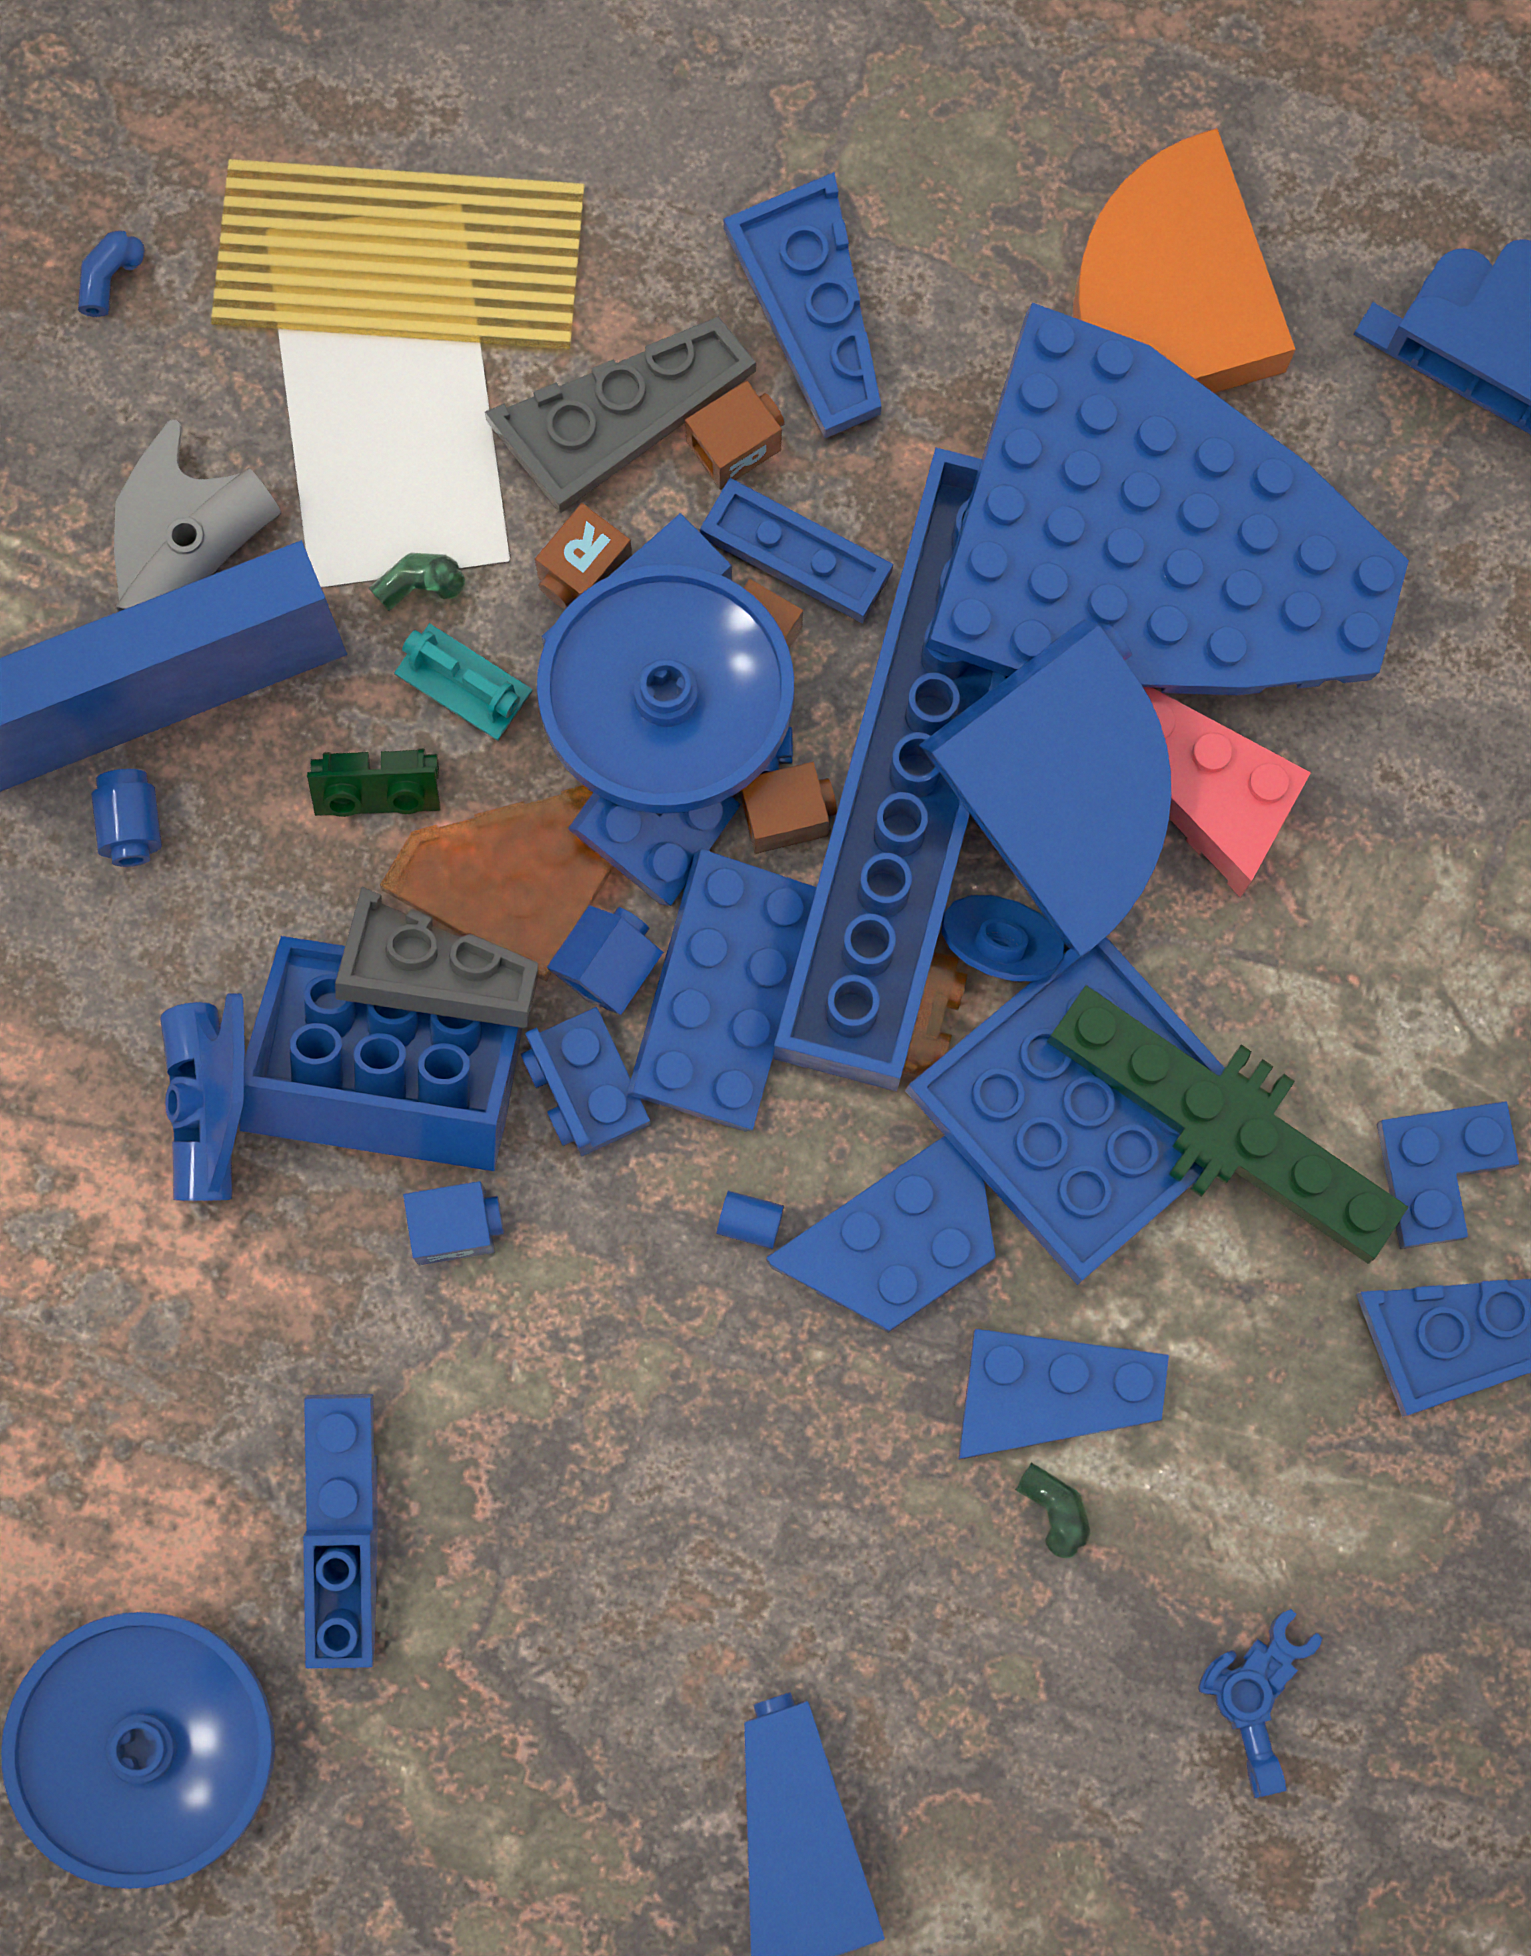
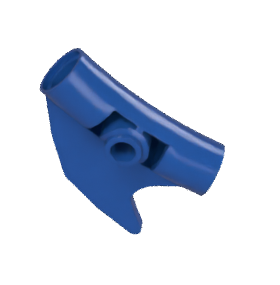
M240 993L227 994L221 1027L218 1009L210 1003L194 1002L177 1005L164 1011L160 1017L166 1068L170 1079V1085L166 1092L165 1108L174 1132V1141H172L173 1200H232L231 1153L244 1100L243 996Z

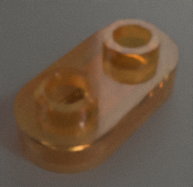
M937 952L933 954L902 1071L903 1075L917 1078L948 1052L952 1034L940 1032L946 1008L959 1010L968 976L967 973L956 971L959 958Z

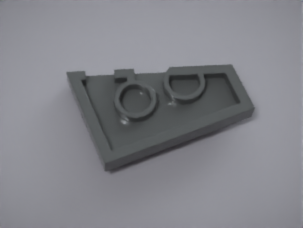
M361 887L335 982L336 999L527 1028L538 981L539 963L473 934L458 937L433 926V917L413 908L408 914H405L382 904L380 894Z

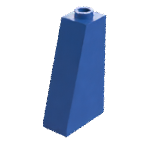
M789 1692L753 1704L757 1717L744 1721L751 1956H838L884 1940L885 1937L809 1702L806 1700L794 1704L792 1694Z

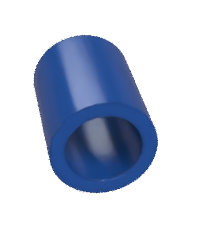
M728 1191L716 1234L773 1249L784 1205Z

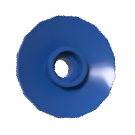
M970 895L955 900L943 914L941 933L949 948L966 964L987 975L1009 981H1037L1053 975L1064 959V942L1049 921L1039 912L1017 901L995 895Z

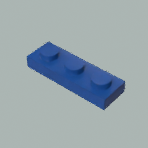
M729 478L700 528V533L715 546L862 624L893 571V564L732 478Z

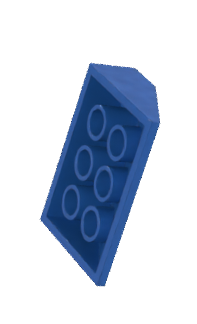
M281 936L245 1055L244 1100L239 1120L240 1131L495 1171L507 1118L522 1028L336 999L335 982L345 946Z

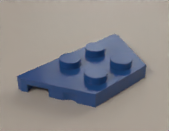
M943 1136L766 1257V1261L773 1270L788 1275L817 1291V1294L839 1306L846 1307L860 1315L862 1319L889 1333L995 1259L984 1179L953 1144Z

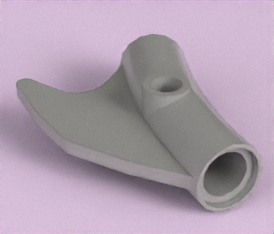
M177 420L168 421L140 457L115 503L114 558L119 602L115 608L118 612L213 575L244 543L282 514L270 492L250 468L236 475L212 479H196L185 475L179 468L182 427Z

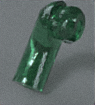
M412 552L400 559L368 589L390 611L414 589L435 591L442 599L454 598L463 590L465 576L458 570L459 565L457 561L446 554Z
M1031 1462L1015 1490L1047 1509L1051 1527L1045 1538L1047 1548L1060 1558H1072L1078 1553L1079 1547H1083L1088 1543L1091 1531L1081 1494L1074 1487Z

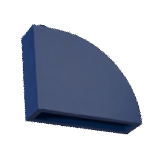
M1084 619L920 744L922 750L1065 945L1081 957L1114 930L1142 894L1155 869L1164 844L1171 805V769L1167 744L1159 718L1149 696L1125 661L1132 656V652L1124 639L1111 625L1108 624L1102 629L1099 624Z

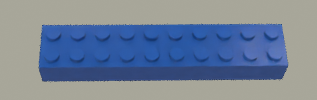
M935 447L774 1044L773 1059L896 1092L970 815L922 750L920 744L1000 684L1006 677L1005 675L925 648L981 463L980 458Z

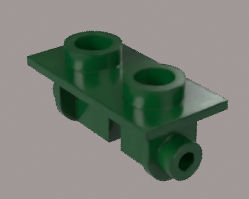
M425 748L404 751H381V769L371 770L369 752H324L323 759H311V772H307V778L315 816L334 815L348 817L355 814H413L420 811H440L441 806L437 779H439L438 754H426Z

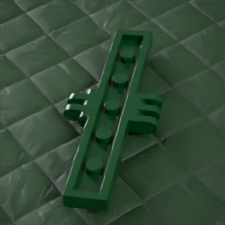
M1085 985L1046 1041L1179 1133L1172 1147L1182 1155L1171 1169L1169 1175L1180 1182L1193 1163L1202 1167V1172L1190 1188L1191 1191L1200 1197L1203 1196L1215 1177L1226 1184L1234 1172H1236L1367 1264L1375 1260L1408 1209L1407 1205L1274 1115V1112L1295 1081L1286 1074H1283L1275 1081L1270 1093L1261 1088L1260 1086L1273 1068L1264 1059L1259 1062L1249 1078L1245 1077L1239 1071L1248 1062L1252 1051L1242 1044L1218 1076L1087 985Z

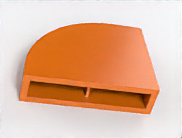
M1217 128L1183 139L1163 149L1141 164L1111 195L1089 235L1077 279L1073 303L1074 318L1150 345L1213 393L1286 373L1296 350Z

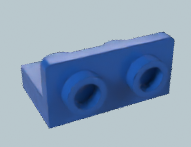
M597 1007L540 1033L537 1027L525 1032L531 1049L520 1055L535 1088L537 1089L548 1084L558 1106L548 1110L547 1113L562 1146L574 1141L582 1157L651 1125L640 1098L627 1095L631 1078Z

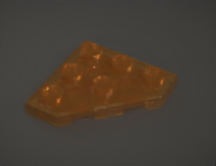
M584 785L563 790L557 796L524 804V801L474 814L475 818L441 827L433 825L412 831L382 880L380 887L387 894L433 917L434 920L463 936L473 934L539 963L538 978L547 982L552 972L546 967L588 906L593 904L614 866L568 830L593 793Z

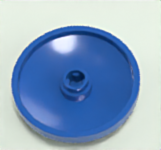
M681 564L644 565L618 572L597 582L579 595L560 615L549 633L540 657L537 674L538 705L543 728L556 756L564 767L590 791L612 803L637 811L650 813L689 812L714 805L735 795L756 779L772 761L786 736L792 716L794 703L793 664L788 645L775 619L751 593L737 583L712 571Z
M134 1612L107 1616L89 1622L59 1639L33 1664L18 1687L7 1713L1 1746V1766L7 1797L17 1821L28 1838L49 1860L63 1870L86 1881L113 1888H149L168 1884L188 1877L219 1859L233 1847L255 1819L267 1793L274 1766L275 1732L272 1713L266 1694L251 1666L232 1645L212 1630L185 1618L162 1613Z

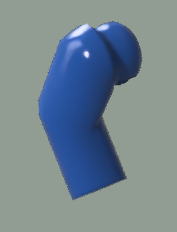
M124 230L107 233L82 261L78 311L92 317L108 315L111 277L120 266L127 270H134L142 263L144 245L138 237L127 236Z

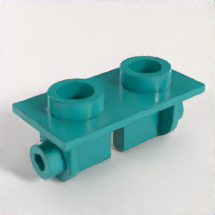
M430 623L423 633L414 630L408 636L402 647V651L407 655L394 672V675L496 741L500 739L533 692V689Z

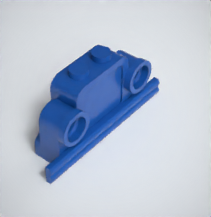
M1519 239L1508 243L1502 249L1493 266L1484 255L1472 249L1460 248L1447 252L1439 259L1432 272L1425 279L1419 294L1403 319L1372 302L1353 335L1531 435L1530 240Z

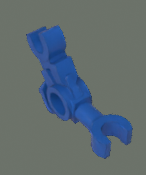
M1292 1609L1279 1614L1272 1621L1269 1630L1270 1641L1267 1646L1259 1639H1256L1244 1655L1245 1661L1240 1668L1232 1671L1228 1670L1227 1667L1235 1660L1237 1656L1235 1651H1229L1220 1655L1205 1669L1198 1686L1200 1693L1216 1695V1705L1221 1715L1232 1724L1233 1729L1240 1728L1248 1759L1247 1772L1254 1798L1287 1791L1280 1763L1276 1755L1273 1754L1265 1722L1272 1720L1270 1713L1274 1700L1285 1689V1684L1298 1671L1291 1664L1292 1661L1301 1660L1313 1655L1320 1647L1322 1637L1315 1633L1300 1647L1288 1642L1285 1629L1297 1615Z

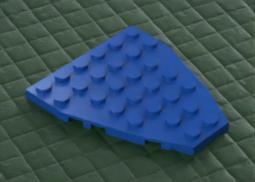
M1032 302L1025 314L925 648L1009 677L1084 619L1099 624L1102 629L1108 624L1111 625L1130 648L1132 656L1125 661L1138 678L1142 687L1161 688V693L1246 695L1260 693L1268 687L1296 684L1297 689L1317 687L1323 682L1338 680L1342 683L1369 681L1380 673L1409 560L1310 464L1153 347Z

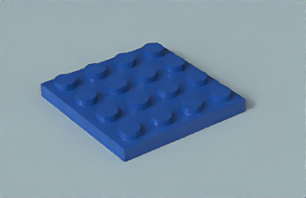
M1107 937L1082 957L1072 949H1069L1064 954L1062 963L1053 975L1037 981H1031L912 1081L905 1090L1077 1285L1193 1185L1203 1168L1193 1163L1180 1182L1172 1178L1169 1173L1182 1155L1172 1147L1179 1133L1046 1041L1085 985H1087L1219 1076L1224 1069V1066Z

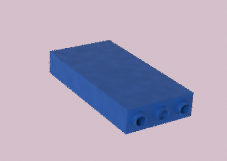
M302 540L1 657L0 792L348 655Z

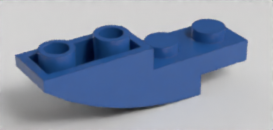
M373 1394L307 1395L304 1399L307 1530L303 1535L306 1669L370 1668L374 1665L378 1509L377 1455H374Z

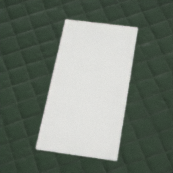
M460 204L418 210L462 212V207ZM376 216L325 221L465 231L464 223ZM281 228L266 230V236L467 250L466 241ZM268 246L269 255L470 269L469 260ZM270 265L271 274L473 288L472 279ZM273 284L274 293L475 306L474 298ZM275 303V308L278 312L478 325L477 317ZM277 322L305 548L320 586L328 587L508 562L510 556L493 432L485 417V411L489 410L480 337L478 335Z

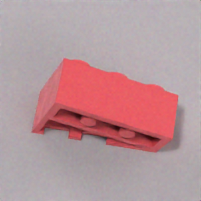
M1143 687L1159 718L1168 749L1171 769L1169 819L1187 837L1186 842L1199 855L1202 853L1228 880L1227 884L1241 898L1252 882L1311 772L1152 687Z

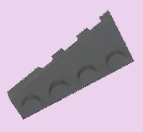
M718 316L649 344L645 347L644 352L617 363L612 359L591 368L592 373L560 386L556 382L533 392L534 396L509 407L502 404L485 411V417L489 425L558 512L562 513L685 423V419L720 398L755 373L756 362Z

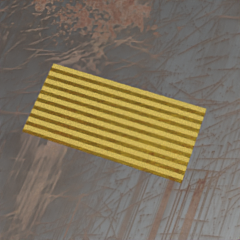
M229 159L211 324L570 349L584 184Z

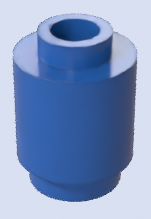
M117 769L98 775L96 777L97 789L91 793L98 854L111 858L112 864L119 867L138 866L149 862L150 854L160 850L162 842L155 787L148 784L147 773L139 769Z

